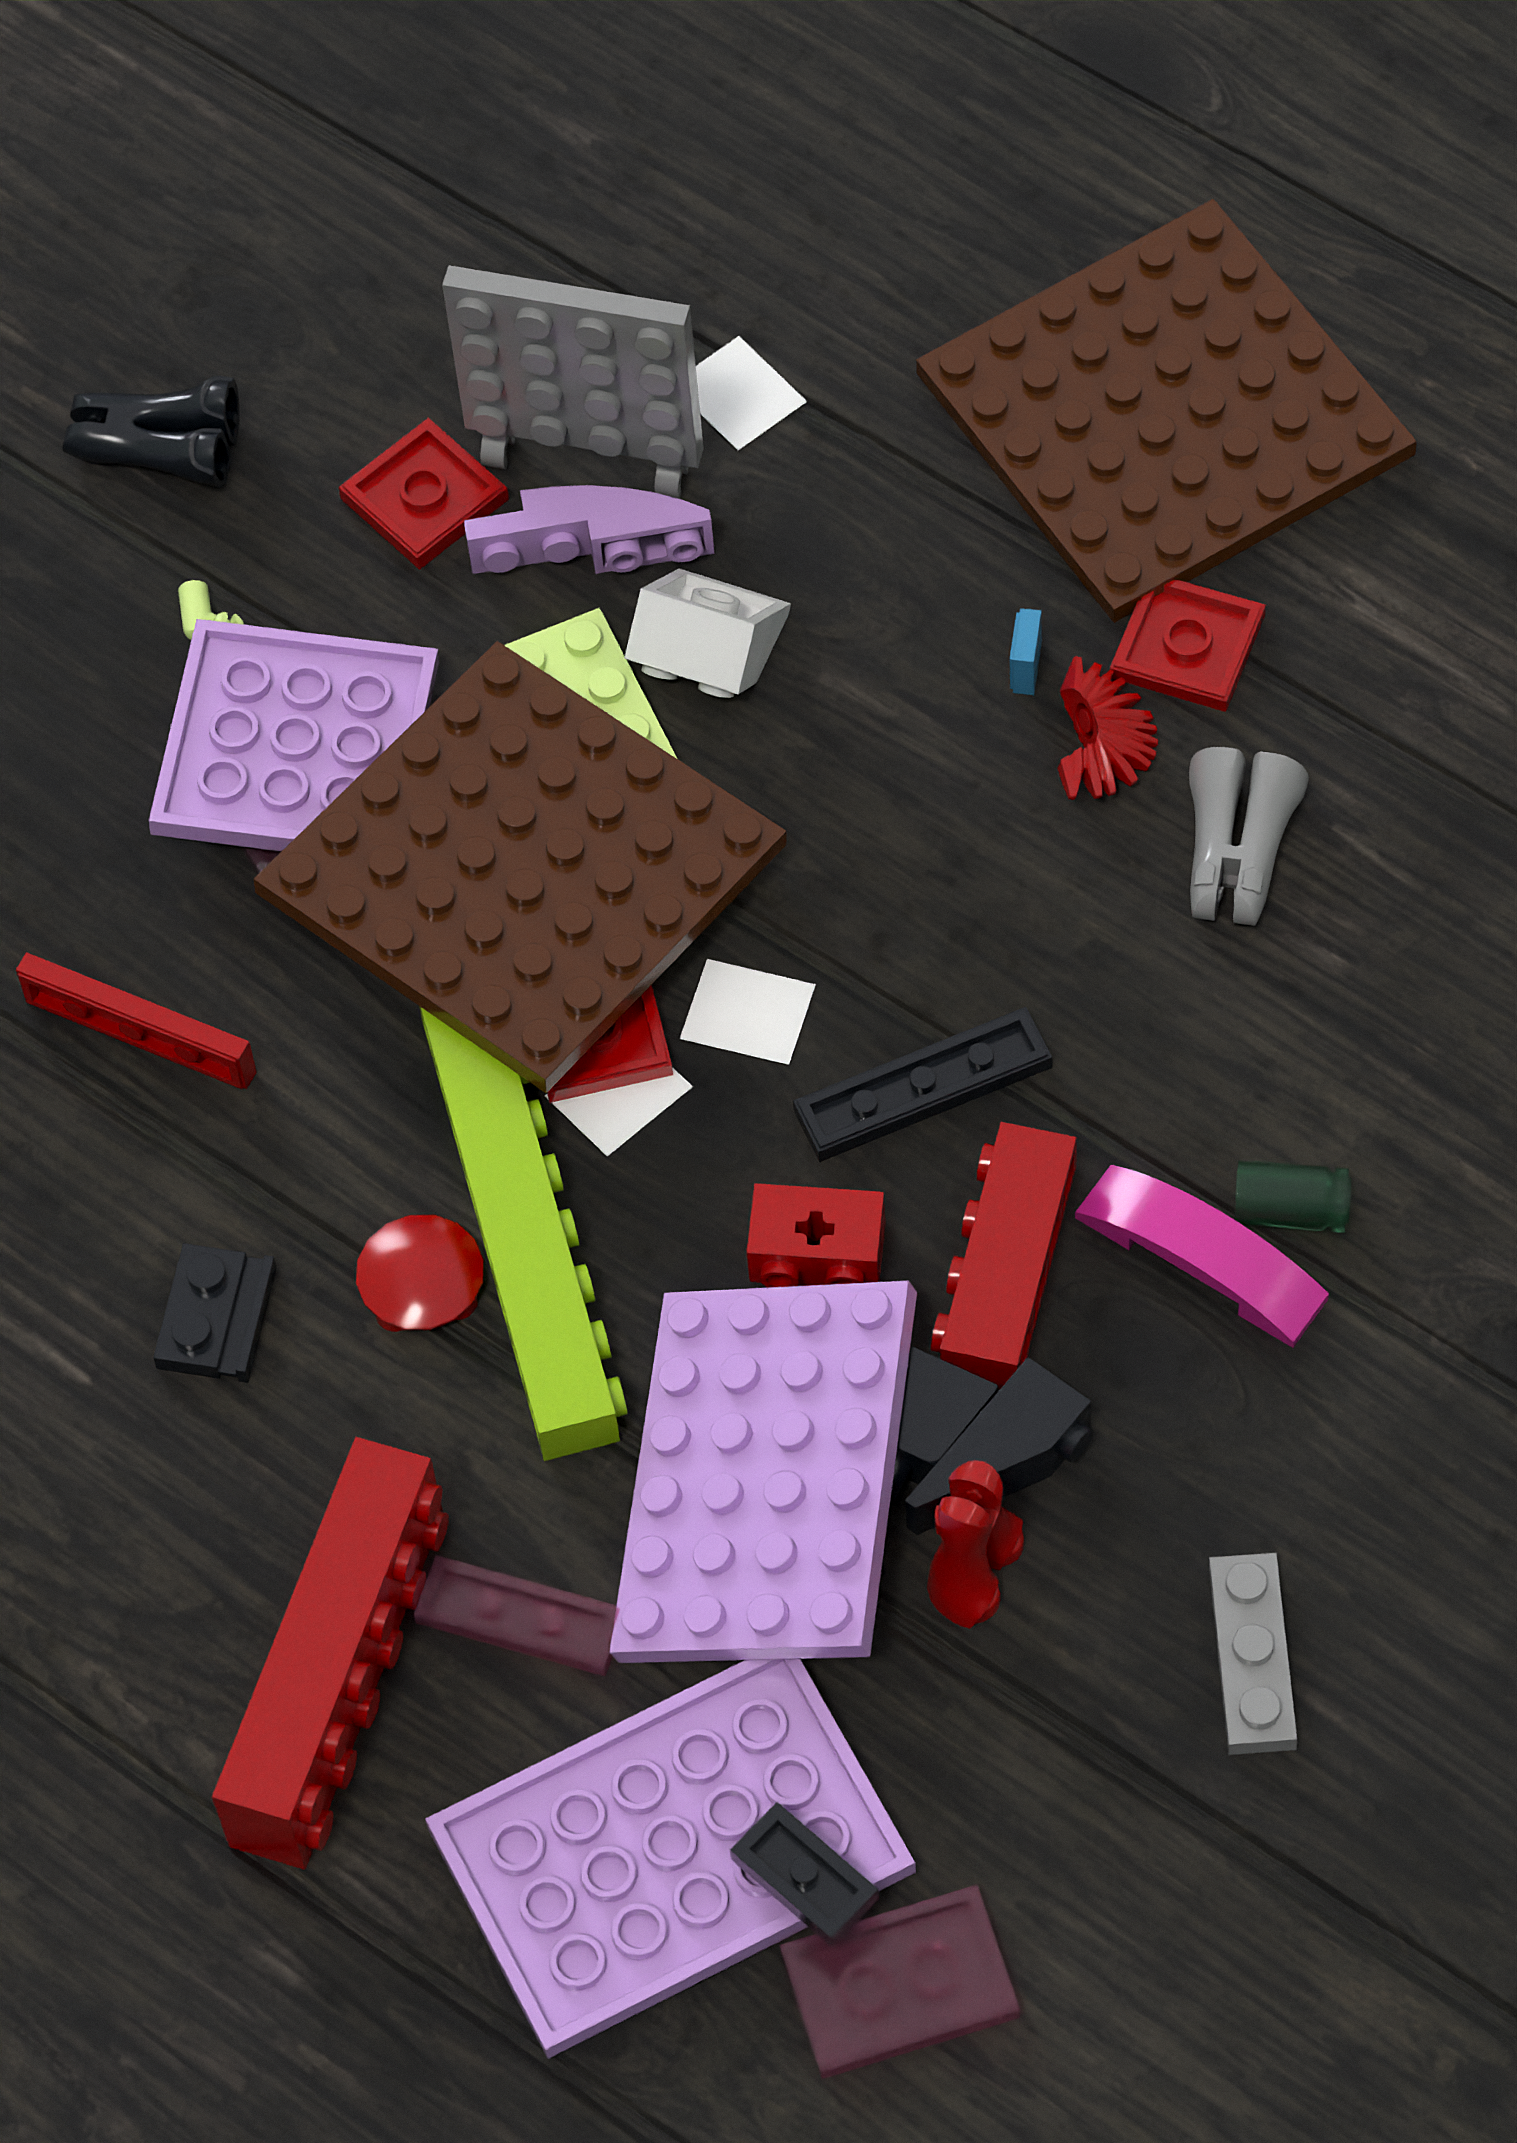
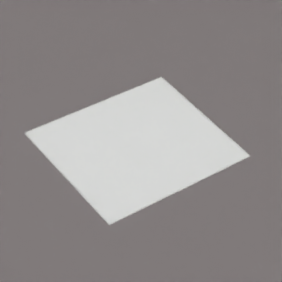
M740 336L696 366L700 414L737 450L746 446L807 402Z
M707 959L680 1039L789 1065L816 984Z
M672 1067L673 1075L556 1101L552 1102V1104L608 1157L693 1086Z

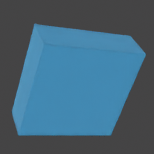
M1020 608V611L1016 613L1010 653V689H1013V693L1034 695L1042 645L1041 610Z

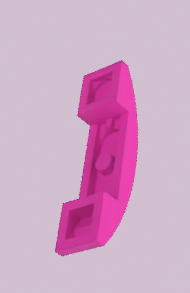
M1110 1165L1075 1212L1077 1220L1124 1248L1130 1250L1136 1242L1239 1304L1238 1316L1292 1348L1329 1299V1293L1263 1238L1202 1200L1148 1175Z

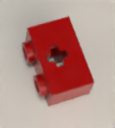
M754 1183L747 1245L750 1282L762 1283L768 1288L880 1282L886 1223L884 1192ZM820 1240V1245H812V1241Z

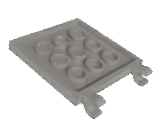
M449 265L442 286L463 419L466 429L476 430L483 434L480 453L482 466L506 470L508 465L506 456L507 445H514L515 437L535 440L545 446L565 445L593 450L604 456L624 455L652 460L657 463L655 493L680 499L681 476L688 473L689 467L698 468L704 449L690 305Z

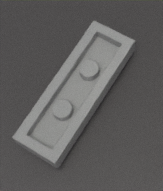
M1276 1553L1210 1557L1209 1575L1228 1755L1296 1750L1297 1733Z

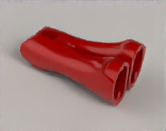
M968 1461L955 1469L949 1477L951 1497L942 1498L940 1505H937L935 1509V1528L937 1535L941 1537L942 1543L930 1563L927 1591L935 1608L953 1623L969 1629L974 1624L991 1618L999 1609V1579L991 1568L1000 1571L1003 1566L1017 1561L1024 1548L1023 1519L1002 1507L1003 1485L1001 1477L990 1464L984 1461Z

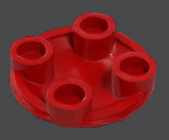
M408 1215L385 1224L367 1240L357 1260L356 1285L364 1305L375 1315L378 1324L383 1329L391 1332L431 1330L454 1320L468 1318L475 1311L478 1305L477 1295L483 1285L484 1259L475 1238L458 1223L437 1215Z

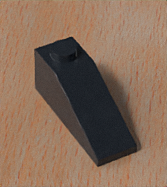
M1027 1357L905 1500L907 1529L919 1535L935 1528L936 1506L940 1505L942 1498L951 1497L949 1477L955 1469L968 1461H984L997 1471L1003 1485V1497L1051 1477L1065 1459L1070 1463L1076 1461L1085 1451L1093 1436V1430L1091 1429V1401Z

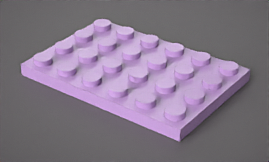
M909 1281L664 1293L610 1645V1653L619 1663L870 1657L917 1292Z
M800 1659L744 1660L425 1819L427 1828L547 2058L808 1927L731 1860L730 1849L776 1802L782 1805L878 1888V1891L916 1873L915 1861Z

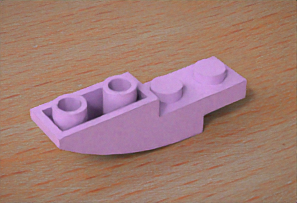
M581 485L521 490L523 511L464 520L473 574L488 571L502 573L518 566L547 561L561 563L577 556L592 554L595 574L609 571L628 572L639 566L668 561L688 562L699 556L714 554L712 523L708 509L678 498L622 487Z

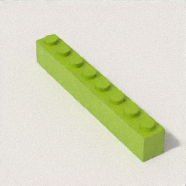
M419 1006L422 1023L543 1460L547 1461L620 1442L616 1417L627 1415V1407L618 1376L606 1379L601 1360L611 1358V1352L602 1320L590 1322L585 1304L595 1301L586 1264L574 1266L569 1248L579 1246L571 1210L568 1208L558 1211L553 1193L563 1191L564 1189L555 1154L542 1156L538 1138L548 1136L539 1099L526 1100L522 1085L530 1083L529 1081Z

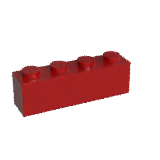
M1005 1122L1000 1123L995 1145L984 1143L977 1169V1181L984 1182L980 1201L969 1199L962 1224V1237L969 1238L965 1257L954 1256L952 1259L946 1293L954 1295L949 1314L938 1313L931 1341V1351L939 1352L941 1360L997 1384L998 1390L1003 1387L1027 1359L1077 1167V1137Z

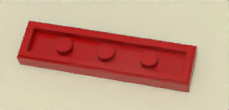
M27 952L16 968L20 985L28 1004L240 1089L244 1088L247 1090L257 1073L250 1043L245 1039Z

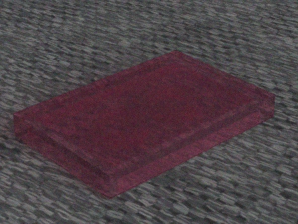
M977 1885L857 1921L833 1947L828 1945L817 1934L780 1945L786 1971L822 2079L1020 2018V2008Z

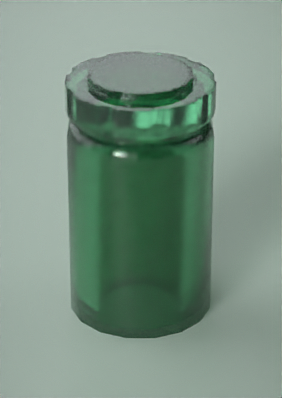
M1238 1160L1234 1220L1246 1226L1323 1231L1326 1227H1331V1232L1344 1233L1345 1223L1349 1221L1351 1178H1349V1168L1336 1167L1335 1171H1330L1326 1166Z

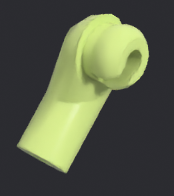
M192 580L179 586L178 594L183 631L188 639L192 640L196 619L244 625L243 620L236 614L228 620L227 612H221L218 615L211 612L209 590L205 582Z

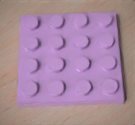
M196 619L150 813V834L282 851L430 707L439 664L438 649Z

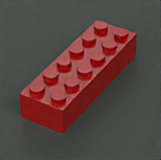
M355 1436L212 1795L229 1847L305 1870L313 1849L321 1851L326 1845L333 1824V1812L329 1810L337 1788L345 1790L351 1781L357 1760V1752L352 1748L360 1728L369 1729L375 1719L380 1702V1691L376 1689L383 1669H392L398 1660L403 1643V1631L399 1630L406 1609L415 1610L422 1598L426 1583V1572L422 1571L429 1550L437 1552L447 1532L449 1515L443 1512L441 1504L442 1486L437 1485L431 1458Z

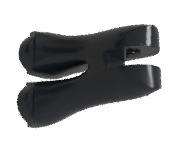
M213 376L198 386L182 391L160 394L105 392L75 394L70 411V417L75 423L67 427L62 449L66 454L88 461L90 464L109 465L111 463L142 466L170 473L196 483L219 488L224 487L227 483L231 466V453L228 444H236L240 422V404L236 381L234 377Z

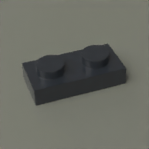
M778 1802L730 1849L733 1862L831 1947L879 1900L878 1888Z

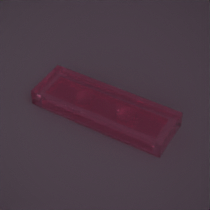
M436 1555L414 1612V1617L417 1624L606 1676L612 1659L610 1653L612 1632L620 1608H616V1605Z

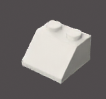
M677 569L640 589L624 658L643 664L641 670L650 676L667 680L677 679L678 676L699 682L698 688L702 692L717 697L730 698L734 696V693L739 694L757 683L789 615L791 603L683 569Z

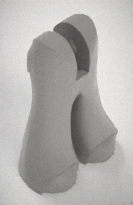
M1210 747L1198 751L1192 757L1189 768V784L1195 808V849L1190 885V903L1193 918L1215 921L1224 887L1234 888L1233 923L1256 926L1267 899L1274 861L1283 832L1291 815L1303 800L1309 781L1307 771L1296 760L1269 752H1258L1254 756L1240 845L1233 846L1232 836L1235 813L1246 768L1244 754L1236 748Z

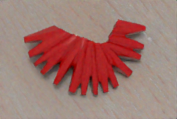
M1078 656L1073 657L1059 692L1084 749L1080 747L1071 755L1061 759L1057 769L1068 799L1075 800L1081 779L1093 798L1098 799L1102 797V789L1108 796L1115 795L1114 777L1131 787L1138 781V777L1133 769L1142 771L1149 769L1152 763L1150 760H1154L1156 756V751L1152 748L1157 747L1158 739L1151 735L1156 734L1157 727L1156 725L1149 724L1153 720L1151 711L1130 709L1141 700L1142 697L1138 693L1117 695L1126 684L1122 677L1111 681L1114 671L1111 669L1104 675L1099 676L1103 665L1096 662L1084 673L1082 657Z

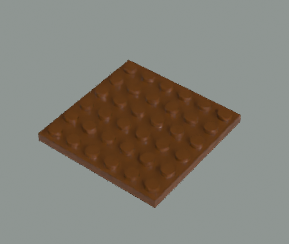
M1214 199L916 359L917 375L1113 623L1133 613L1137 601L1141 600L1143 596L1154 591V597L1163 593L1164 585L1170 581L1180 580L1188 582L1416 455L1417 441Z
M496 641L254 878V887L257 895L547 1093L786 846L787 831L499 641Z

